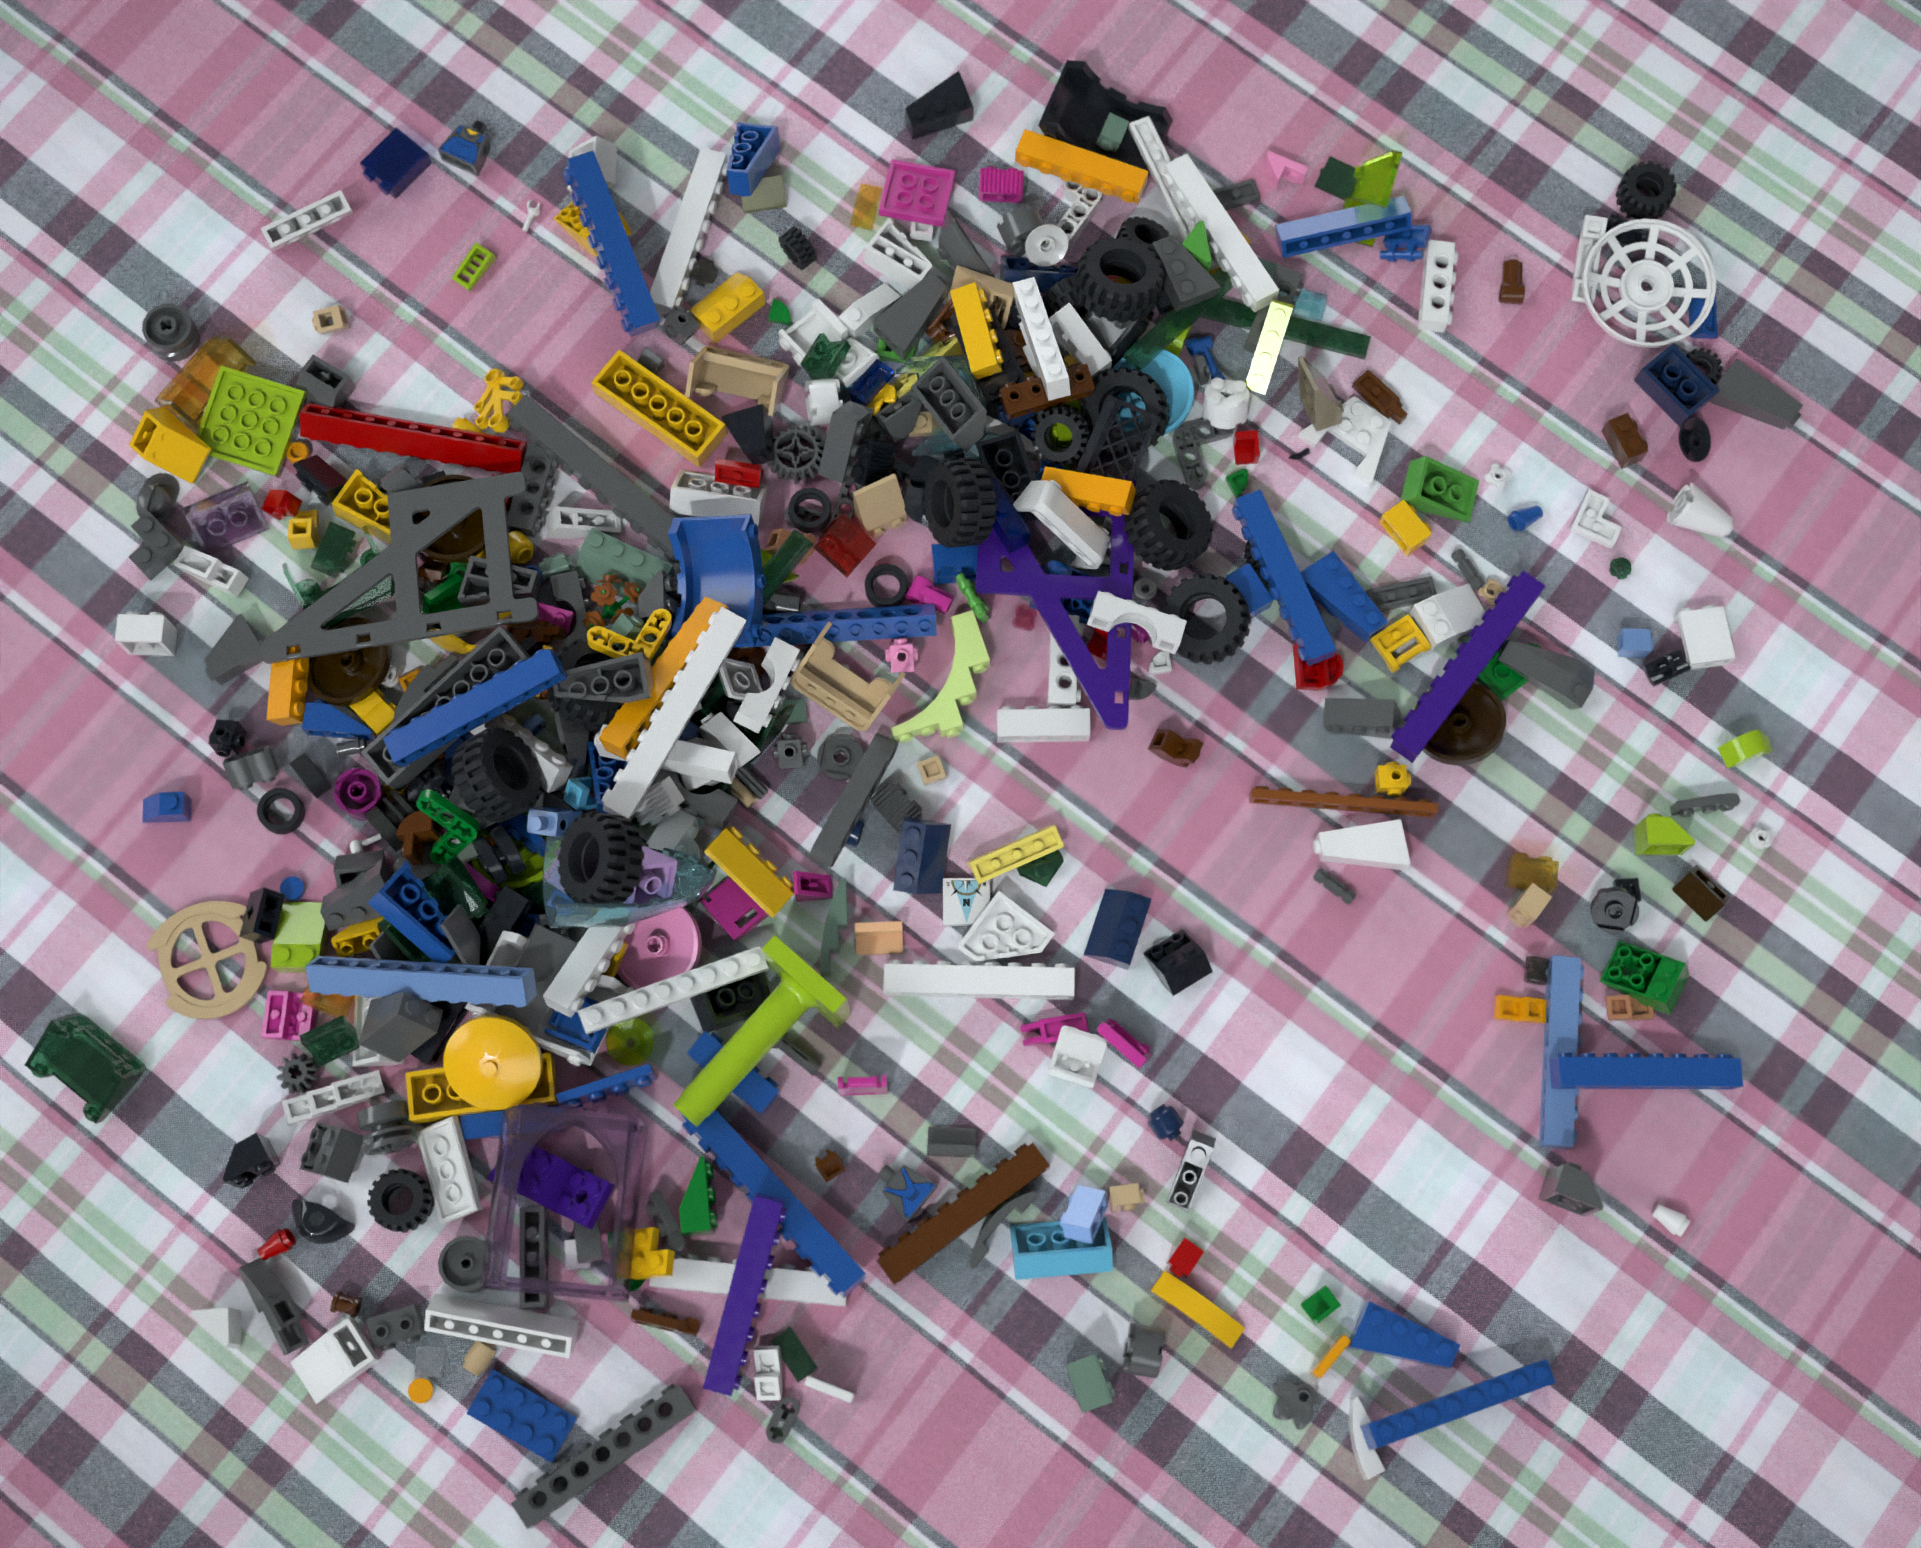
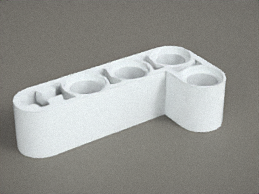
M1064 181L1063 196L1072 205L1057 224L1061 229L1072 232L1066 234L1068 237L1067 252L1099 210L1102 197L1101 191L1084 188L1072 181ZM1075 186L1077 189H1070L1069 187ZM1092 197L1096 200L1090 201L1087 198ZM1075 214H1082L1083 217H1077Z

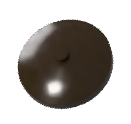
M445 475L429 481L421 488L472 480L474 478L465 475ZM477 509L421 552L433 560L446 563L465 561L470 559V556L480 554L485 550L482 510ZM430 511L414 514V524H419L430 515Z
M351 617L336 622L325 631L374 622L362 617ZM370 634L358 636V643L371 641ZM391 644L310 657L307 678L310 688L319 698L336 706L352 705L366 699L380 686L387 675L392 657Z
M1473 683L1422 751L1430 758L1448 765H1468L1487 758L1500 746L1506 733V712L1502 702L1490 689L1478 683ZM1417 704L1414 711H1416L1420 705Z

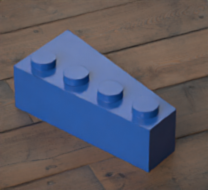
M737 122V131L734 134V144H732L731 148L732 155H730L727 176L730 194L745 197L753 194L780 152L781 147L777 126Z
M588 741L591 778L593 779L592 785L596 812L607 813L603 811L604 802L601 800L607 789L612 790L616 782L613 780L620 768L624 770L628 762L600 756L594 742Z

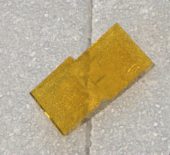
M861 183L850 226L872 231L883 188Z

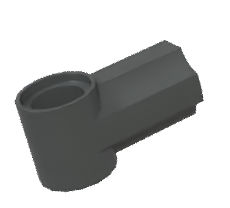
M770 586L763 588L762 614L800 611L801 594L778 591Z

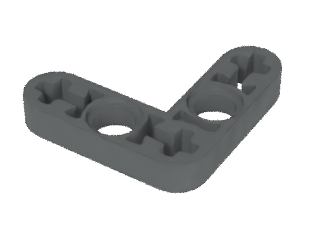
M1206 420L1179 427L1174 431L1172 443L1185 482L1190 486V489H1201L1205 485L1207 478L1197 446L1229 438L1233 435L1235 428L1225 431V429L1215 427L1217 432L1214 434V427L1210 425L1211 421ZM1200 428H1207L1210 431V435L1208 437H1201L1198 434V430ZM1180 434H1182L1183 437H1187L1186 448L1184 449L1183 441L1179 439ZM1190 453L1195 456L1196 460L1193 463H1186L1183 456ZM1196 468V476L1201 477L1199 483H1196L1195 480H1191L1193 477L1192 469Z
M848 478L842 484L829 524L823 530L812 534L834 541L846 538L855 515L853 492L851 500L848 499V488H851L852 485H855L856 490L862 488V485L854 482L855 478ZM847 504L851 507V511L848 514H841L838 510L839 507ZM799 505L797 507L800 519H805V515H808L806 522H810L813 518L820 519L823 515L822 512ZM788 507L784 514L785 521L788 526L795 528L789 518ZM840 519L842 520V531L835 534L833 528H837Z

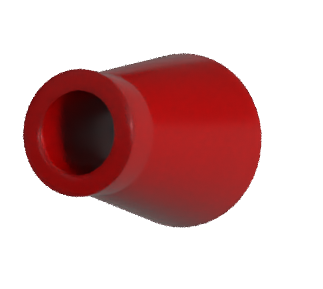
M287 1228L283 1230L278 1229L257 1249V1252L261 1259L266 1261L269 1258L292 1250V1246L296 1244L295 1237Z

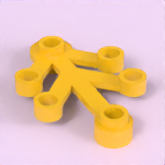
M496 368L491 369L486 374L484 382L487 388L479 401L474 405V410L480 414L475 420V424L481 430L489 426L495 432L503 433L508 429L509 422L508 418L504 416L502 400L510 401L516 405L524 397L519 391L523 387L524 382L519 377H505V373ZM509 386L514 392L503 391L501 387ZM494 408V414L489 419L488 416Z

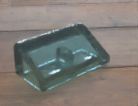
M1302 290L1300 296L1295 295L1293 299L1296 305L1292 315L1322 320L1327 295ZM1285 292L1282 293V296H1287V295H1288V294L1285 293Z

